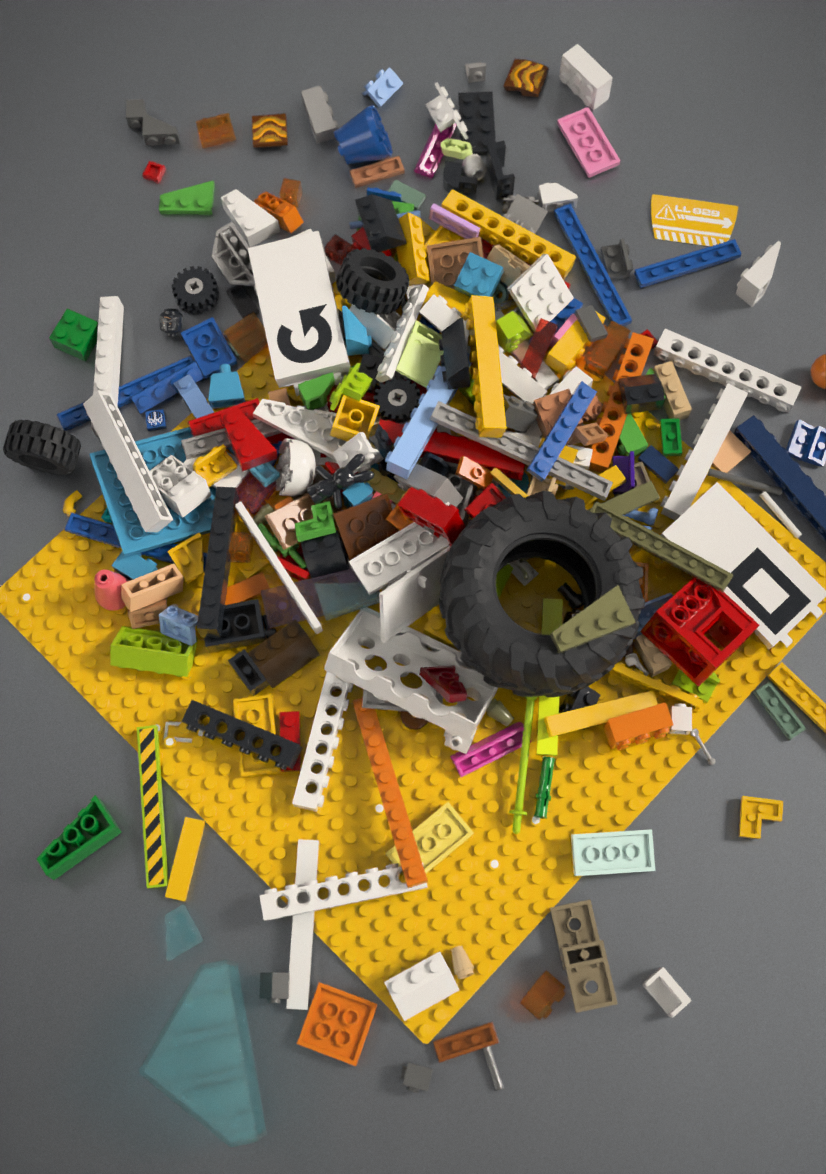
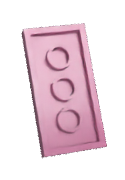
M589 107L557 120L558 127L588 178L620 165L619 157Z

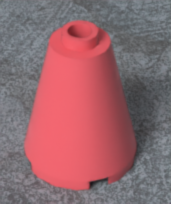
M110 570L99 571L94 579L95 598L98 604L107 610L116 611L123 609L125 603L121 599V584L130 580L126 576Z

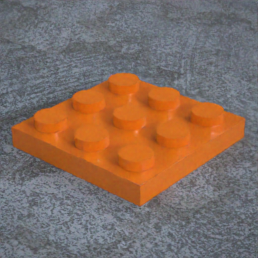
M319 982L297 1044L357 1066L378 1004Z

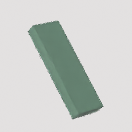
M770 681L753 692L789 741L806 729Z

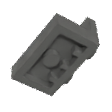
M624 238L620 239L619 244L602 246L601 254L604 267L611 281L629 278L630 272L633 271L632 260H629V246L625 244Z

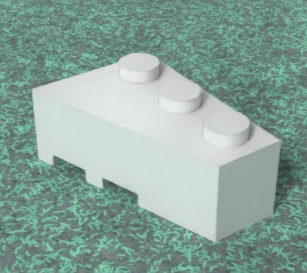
M237 189L221 197L225 212L250 248L280 232L278 220Z

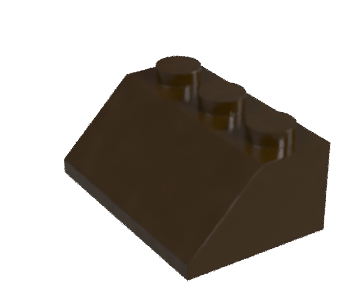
M296 619L248 652V655L264 675L272 689L320 656Z

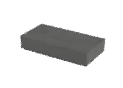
M592 305L575 311L574 314L590 342L607 337L608 332Z

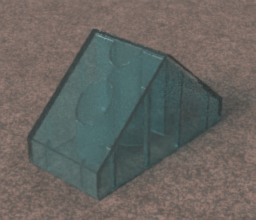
M221 960L200 965L141 1065L139 1073L230 1148L257 1142L267 1135L238 963L230 960Z

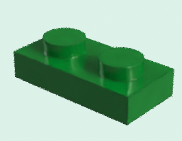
M661 419L662 455L681 456L680 419Z

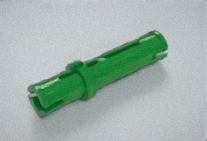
M542 757L538 794H535L537 801L534 817L547 819L555 758Z

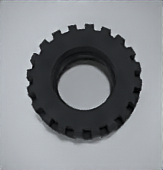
M362 248L360 250L355 249L344 257L336 278V284L341 296L344 299L346 298L349 304H353L356 308L363 309L367 313L373 312L377 315L383 313L385 315L396 311L400 307L409 287V277L405 268H402L401 264L398 261H394V258L391 256L388 257L385 253H379L373 249L367 250Z
M22 419L11 423L3 446L4 454L9 459H12V461L22 466H27L30 469L58 475H68L74 471L81 449L79 439L69 432L50 424Z

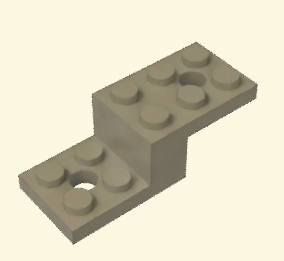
M591 900L551 907L550 912L563 970H566L575 1013L618 1004L604 942L599 939ZM573 918L580 921V928L576 931L572 930L569 926V922ZM590 980L595 981L597 984V991L595 993H589L586 990V983Z

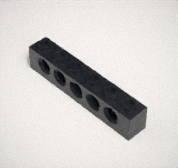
M191 700L182 719V722L187 725L186 729L195 733L198 730L205 732L203 736L215 740V737L222 740V744L231 748L233 745L240 747L239 751L250 755L251 752L257 754V759L266 763L269 760L276 762L275 766L285 771L286 768L293 770L302 750V747L295 742L194 700ZM209 717V723L206 726H202L203 719ZM227 724L226 732L220 733V727ZM240 732H245L244 739L238 741V734ZM263 739V745L260 748H255V742ZM281 747V753L273 756L274 748Z

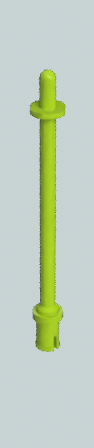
M539 696L525 697L527 703L515 809L509 810V813L514 814L512 827L514 834L520 832L522 815H527V812L522 810L534 703Z

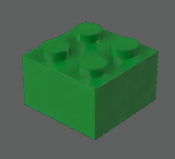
M67 308L49 339L54 348L86 362L97 344L98 322Z

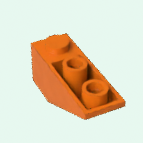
M266 191L253 201L276 218L279 222V227L289 233L294 232L304 223L294 205Z

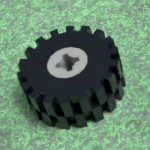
M190 266L191 270L188 271L187 268H184V273L178 272V278L174 277V284H172V292L177 305L182 311L185 309L188 314L192 311L193 315H197L198 311L204 314L205 309L210 311L211 305L215 306L216 300L219 299V289L214 275L209 273V270L206 268L203 271L200 266L197 269L194 266Z
M393 376L391 381L387 380L385 384L382 382L379 384V389L376 388L374 403L380 406L377 415L378 417L381 416V420L390 419L399 424L402 422L405 424L408 420L411 421V413L414 408L419 407L420 404L418 402L421 397L420 390L417 389L415 382L411 384V379L409 378L404 381L403 376H400V379H396V376Z

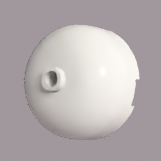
M286 438L281 443L279 453H282V455H280L278 464H276V470L280 473V477L275 480L276 490L280 491L279 495L295 497L304 494L307 488L311 486L317 474L315 471L317 465L314 453L308 444L300 440Z

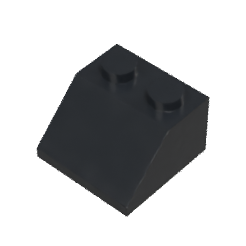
M656 374L618 379L625 414L662 409L665 397L662 383Z
M336 530V533L301 541L304 559L313 582L350 572L346 551L338 530Z

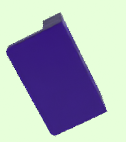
M630 451L629 456H613L612 467L616 465L626 478L624 484L613 489V494H623L635 487L634 451Z

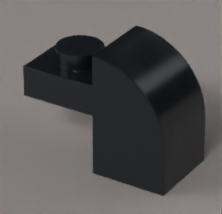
M445 161L443 171L445 190L448 193L453 189L458 193L476 194L478 178L462 176L463 163Z

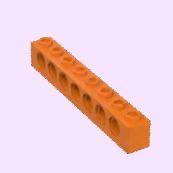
M633 332L631 339H626L624 348L627 350L625 354L621 353L618 362L621 365L620 369H616L612 378V380H615L614 386H609L607 396L610 397L608 402L604 401L601 412H604L603 417H598L596 422L610 436L605 441L591 444L593 452L589 465L590 470L603 473L609 468L627 414L624 413L618 379L641 376L654 340L653 338ZM625 369H631L633 372H627ZM619 400L622 404H616L614 401ZM613 416L616 420H610L608 417ZM600 448L603 449L605 452L599 453L596 451V449Z

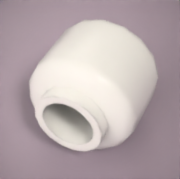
M477 154L467 156L462 162V171L467 177H475L481 180L487 172L485 162Z

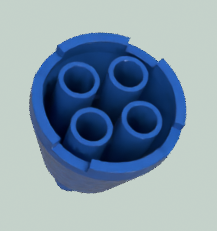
M374 105L366 107L338 130L334 131V136L340 144L337 146L341 156L344 155L347 165L387 159L393 153L389 136L385 132L381 122L382 119Z

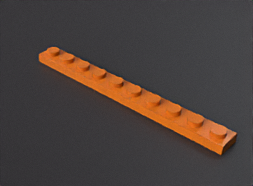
M363 697L352 700L407 887L411 888L427 883L426 873L376 710L362 708Z

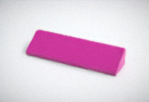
M456 123L440 132L435 124L414 172L433 178L443 157L441 142L452 137L457 126Z
M517 722L471 745L467 754L459 751L451 755V760L460 777L521 748L524 724Z

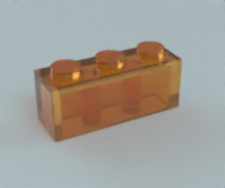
M611 321L609 326H604L608 332L607 337L595 341L592 346V352L588 351L583 360L586 362L584 370L601 379L605 377L631 333V330L614 321Z

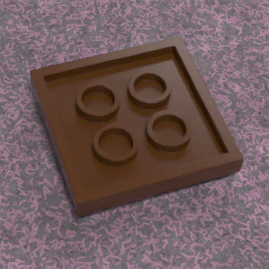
M386 493L332 514L349 561L399 532L397 528L385 520L393 510Z

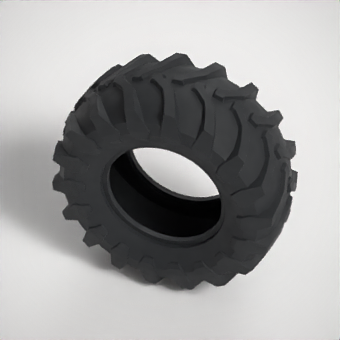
M541 491L524 498L520 494L511 495L493 507L482 510L467 524L453 543L445 559L440 579L439 607L442 618L446 619L445 633L457 650H460L462 653L460 659L463 664L484 675L483 681L490 686L512 690L514 695L521 697L563 696L585 688L606 675L623 658L638 631L640 623L638 618L641 614V609L645 605V599H643L639 579L644 576L643 568L637 566L630 556L629 549L633 544L629 537L616 534L610 527L612 518L607 513H593L586 510L584 500L578 497L556 499L550 491ZM523 558H542L552 561L567 570L575 579L583 596L584 609L618 585L634 617L635 623L559 654L551 635L528 631L515 623L507 615L497 595V573L507 564Z

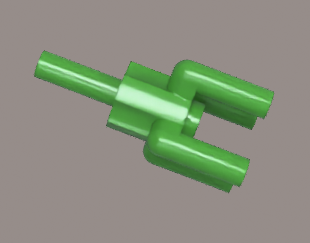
M263 523L257 526L274 552L280 551L284 557L291 556L300 568L304 570L308 568L305 560L296 551L299 547L298 543L283 550L275 534L273 536Z

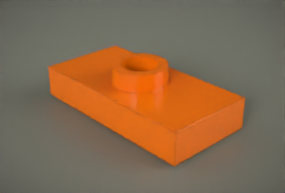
M465 456L460 457L455 475L483 490L493 479L490 473L491 470Z

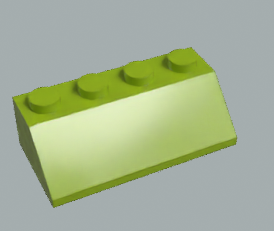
M122 626L110 645V665L118 666L119 668H132L139 671H152L158 674L165 673L178 677H187L193 665L198 637H196V643L190 646L164 635L160 631L140 628L132 629V627Z

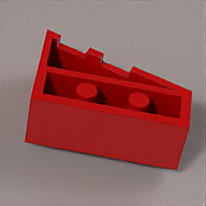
M238 407L220 413L221 423L242 472L277 459V450Z
M411 487L398 503V507L404 516L422 528L426 526L434 530L433 535L437 538L440 535L448 540L451 547L465 528L458 513L459 510L455 506L444 504L441 499L429 496L422 489L417 490Z

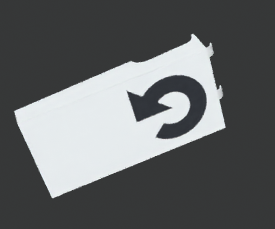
M319 231L248 248L274 376L279 388L294 385L296 396H298L297 384L331 372L334 374L335 385L338 386L343 380L342 373H348L350 363Z

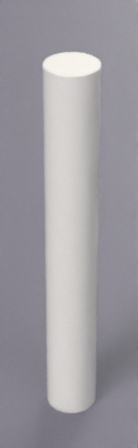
M763 492L760 495L762 500L795 538H799L802 533L767 492Z

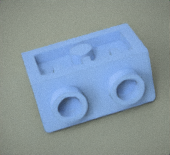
M170 605L159 614L160 631L162 634L190 646L196 643L195 626L198 623V615Z

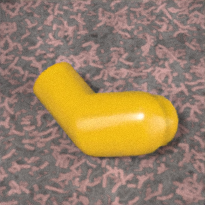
M78 490L74 491L64 500L63 512L68 517H70L71 513L76 514V510L73 508L74 504L83 497Z

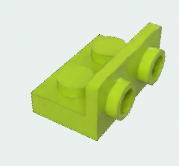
M679 669L671 685L679 687L687 694H696L699 696V699L707 703L720 679L713 672L698 687Z

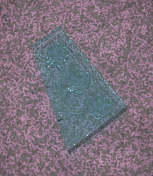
M361 582L344 584L314 583L327 621L380 603L379 590L369 595Z

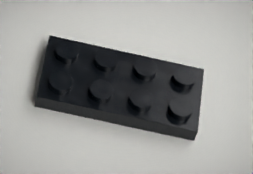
M493 92L458 93L459 115L462 118L459 121L460 123L463 121L468 129L465 132L468 139L465 140L461 132L460 139L471 144L473 154L486 155L487 144L496 142Z

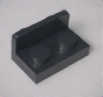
M380 353V357L368 354L363 355L358 373H364L373 379L366 391L368 393L375 394L376 388H379L380 382L375 378L378 374L377 369L385 357L383 353Z

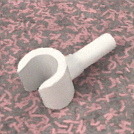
M636 653L626 656L625 662L628 667L635 665L644 675L647 676L649 674L639 662Z

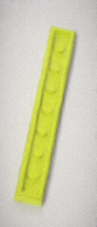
M543 598L541 634L551 635L553 631L562 626L563 599ZM539 696L536 755L557 756L558 735L549 737L544 718L559 714V696Z

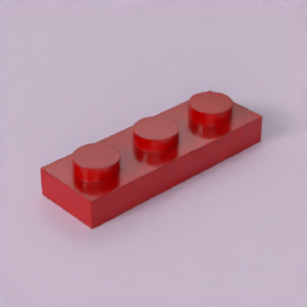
M280 712V737L301 746L300 712ZM301 752L293 770L286 768V771L281 769V772L301 771Z

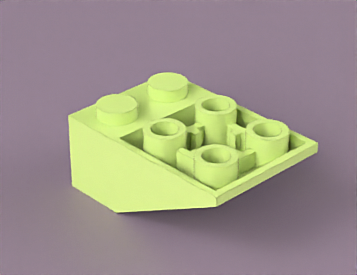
M416 320L395 371L427 388L441 360L440 355L444 353V350L440 351L439 339H442V335Z

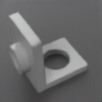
M485 63L465 64L468 83L485 81Z

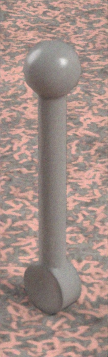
M692 729L690 734L696 738L708 759V764L714 765L716 761L710 756L701 741L698 729Z

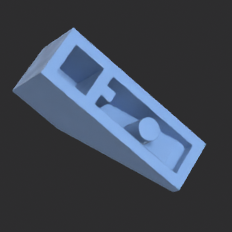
M190 374L174 383L180 396L195 418L214 413Z

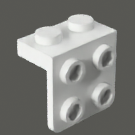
M359 432L332 453L340 468L345 467L355 455L363 454L365 460L363 464L353 471V474L369 471L374 463H379L384 459L377 449L372 448L364 432Z

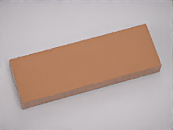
M399 156L350 170V176L355 188L405 173Z

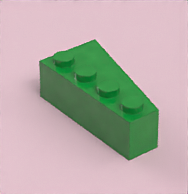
M96 795L90 800L91 802L87 807L78 813L75 820L63 829V833L57 839H54L38 856V863L46 876L51 879H57L122 833L102 800Z

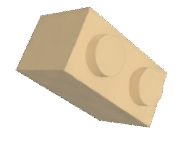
M643 634L635 638L633 645L651 677L670 668L672 665L670 659Z

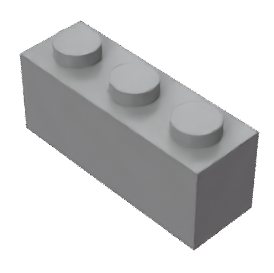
M321 86L301 91L302 102L317 144L335 139L334 131L339 128L337 121L332 119V116H334L332 107L327 105V102H329L327 93L322 91Z

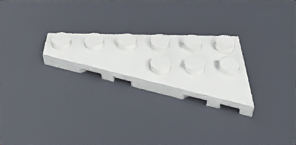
M262 399L253 412L254 418L296 440L305 442L311 448L334 460L336 459L332 453L347 442L330 436L337 413L317 409L308 410L302 406L293 407L282 402Z

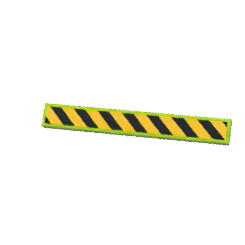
M158 726L137 727L147 888L168 886Z

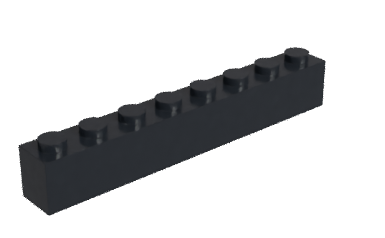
M217 487L197 623V630L203 638H221L237 519L235 504L239 503L236 487Z

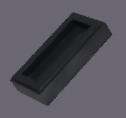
M236 285L226 290L228 297L243 321L260 313L243 285Z

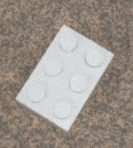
M579 44L562 55L559 78L571 88L575 95H578L583 100L586 106L595 110L609 99L613 77Z

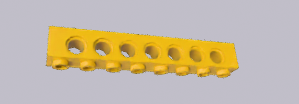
M453 189L441 204L442 208L479 227L478 237L489 241L492 245L502 246L524 262L532 265L542 254H548L563 281L573 267L576 256Z

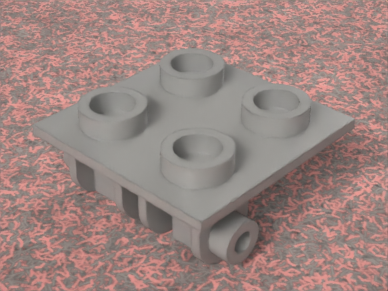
M517 194L503 217L536 234L548 211Z

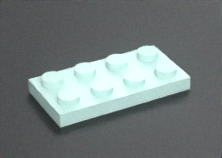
M652 829L571 834L574 876L655 871Z

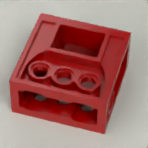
M694 577L654 613L640 632L699 687L760 625L725 592L722 593ZM706 633L711 635L724 649L720 651L704 635Z

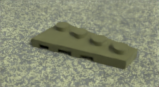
M617 585L553 631L551 637L560 654L634 625L635 620Z

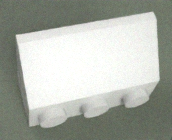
M352 304L349 310L367 329V336L371 335V338L377 342L379 347L387 349L391 342L390 338L395 333L396 324L401 316L396 311L385 315L383 313L380 315L373 312L367 313L365 310L358 309Z
M441 952L432 955L384 982L404 1021L459 991Z

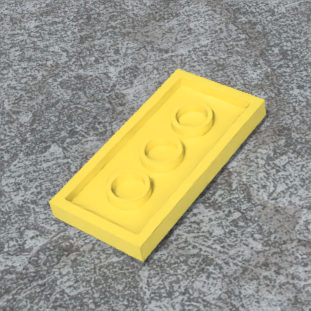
M449 802L413 830L425 873L427 874L474 834ZM394 846L385 854L393 864L398 863V867H401L398 853Z

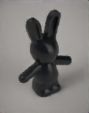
M363 454L355 455L345 467L337 469L333 476L322 466H316L315 471L324 479L307 488L313 502L320 504L333 495L334 506L340 509L342 507L340 490L348 489L354 483L366 482L374 478L372 471L353 474V471L363 464L365 456Z

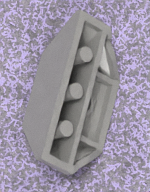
M232 222L216 231L211 257L230 285L254 286L255 280L248 252L250 247Z

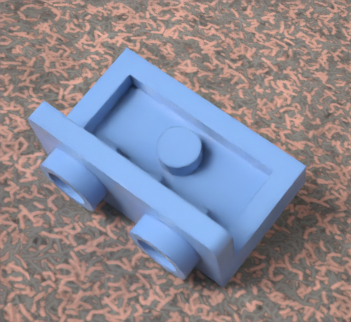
M390 67L385 71L383 69L375 75L377 79L374 82L372 80L364 86L366 90L362 93L363 96L368 94L378 107L382 106L403 84Z

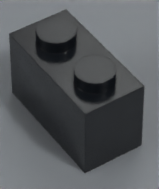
M245 649L228 660L252 696H255L269 686L268 681Z

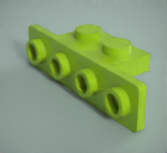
M357 363L354 368L350 367L342 383L338 384L336 392L333 391L329 400L332 403L331 410H335L342 400L343 394L360 401L370 387L373 379L364 373H358L361 364Z

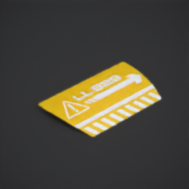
M652 194L651 216L655 239L703 246H714L729 241L735 225L738 206Z

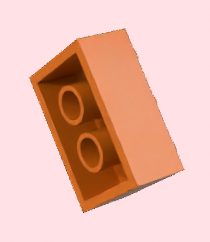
M666 702L608 719L603 728L611 750L616 748L617 751L628 748V745L636 743V745L646 743L647 739L654 737L655 740L663 738L670 732L669 730L674 724Z

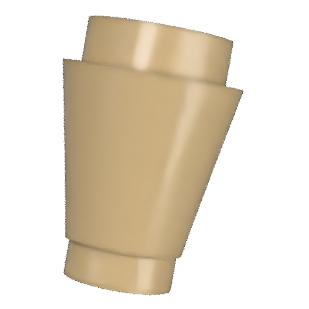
M463 946L451 949L454 974L457 975L458 979L472 976L474 974V966Z

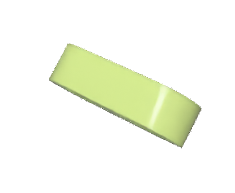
M451 138L441 142L442 153L445 156L464 160L467 156L473 154L471 144Z

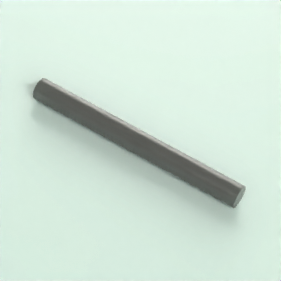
M711 468L708 471V476L779 496L782 493V488Z

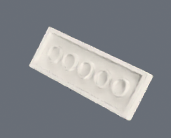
M414 522L350 560L349 565L368 594L371 595L406 574L408 569L413 570L447 548L449 542L441 535L439 538L434 536V530L426 526L422 528Z

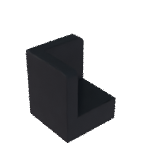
M426 452L419 462V465L445 477L451 469L442 458Z

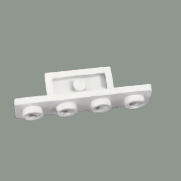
M436 82L435 86L440 95L428 102L426 106L438 129L442 132L456 123L464 139H468L465 133L468 129L463 121L459 122L462 118L457 109L453 111L452 108L455 106L451 98H446L448 93L445 87H440L438 82Z

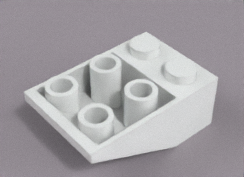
M779 241L773 246H768L764 255L757 257L750 269L746 268L740 276L742 279L737 283L738 289L735 294L751 307L764 295L772 278L781 245Z
M172 455L149 471L164 502L182 518L212 496L206 479Z

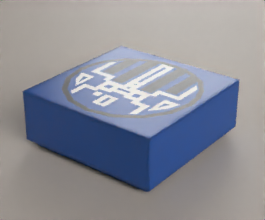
M164 409L145 412L148 431L167 428Z

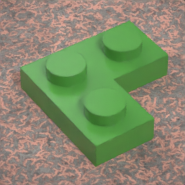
M330 501L312 505L313 519L295 523L298 542L336 533Z

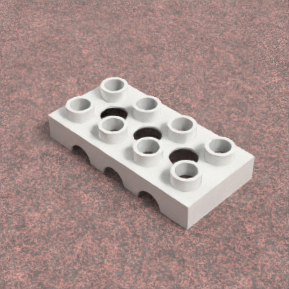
M363 608L329 652L324 670L336 675L340 680L353 683L373 693L376 698L387 700L409 711L414 717L423 718L444 728L449 734L460 736L468 741L498 687L490 686L483 681L484 675L474 669L462 667L456 659V653L443 647L437 652L429 651L422 645L421 636L408 630L402 635L396 634L383 643L381 641L380 617ZM360 645L367 646V647H369L370 649H365V648L361 647ZM379 656L386 661L387 668L383 671L372 670L365 664V660ZM395 662L402 663L405 666L397 665ZM455 665V673L459 674V681L463 683L467 697H471L475 701L466 698V701H457L458 704L455 706L441 704L436 698V693L438 692L419 675L420 668ZM414 673L422 679V686L416 689L409 688L401 682L400 677Z

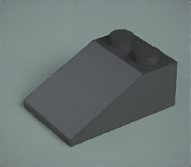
M503 394L506 427L526 433L538 417L534 405L528 401L523 402L514 396L509 397Z

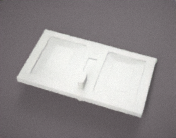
M448 546L416 569H408L407 575L379 593L381 641L383 643L439 604L441 574L451 546Z

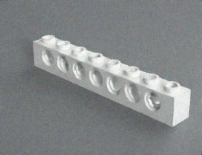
M664 329L653 354L661 360L672 361L677 367L686 368L693 374L707 377L712 382H718L725 387L727 384L735 386L747 392V397H753L763 404L774 406L781 412H790L801 389L796 384L668 329ZM722 370L728 371L729 374H725ZM757 385H761L764 389L758 388ZM774 392L779 393L780 396H776Z
M328 671L326 672L292 802L294 807L315 812L318 811V807L322 808L325 796L322 795L323 788H327L330 777L327 776L328 768L332 769L334 757L332 753L333 749L338 747V729L342 730L344 718H341L342 713L347 711L349 699H346L347 694L353 688V683L344 682ZM334 689L342 691L338 697L332 696L331 693ZM329 708L337 709V713L333 716L326 714ZM326 726L332 728V732L329 735L321 733L322 729ZM321 745L327 747V751L324 754L316 752L317 748ZM314 765H321L322 771L314 774L312 773V767ZM310 784L317 785V790L314 793H308L307 787Z
M397 863L387 865L386 870L378 871V868L367 869L366 874L358 875V872L345 874L346 878L338 879L337 876L325 878L326 882L317 883V880L305 882L303 887L297 888V884L285 886L284 891L277 892V888L265 890V894L260 895L263 919L264 921L425 889L428 888V885L424 883L408 888L406 883H402L399 880V875L403 870L402 867H398ZM386 875L390 878V884L387 887L379 885L381 876ZM361 880L369 881L370 887L367 891L359 889V882ZM341 884L349 886L347 895L342 896L339 894L338 889ZM322 888H327L329 896L321 900L318 892ZM302 892H306L309 896L305 904H301L298 901V896ZM282 896H286L288 899V905L285 908H280L278 905V900Z

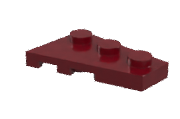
M455 665L420 668L419 675L447 702L457 703V701H466L467 692L463 683L459 681V674L455 673Z

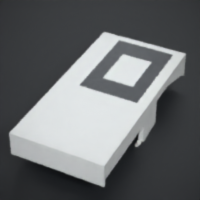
M718 482L661 534L662 537L733 574V578L724 592L760 625L754 632L768 650L779 641L783 642L787 648L793 642L787 633L809 612L815 616V619H818L823 614L817 605L826 597V590Z

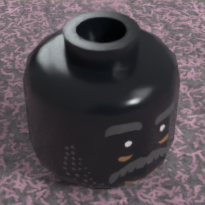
M164 309V312L160 314V330L166 333L167 336H177V333L182 332L184 328L183 315L178 309Z

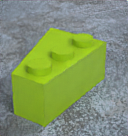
M514 311L496 320L498 345L504 350L503 353L507 351L509 353L513 352L518 348L517 345L534 336L523 317H520Z

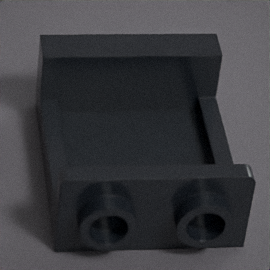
M505 141L487 144L486 166L496 200L507 198L509 195L513 196L514 174L503 175L501 168L505 164Z

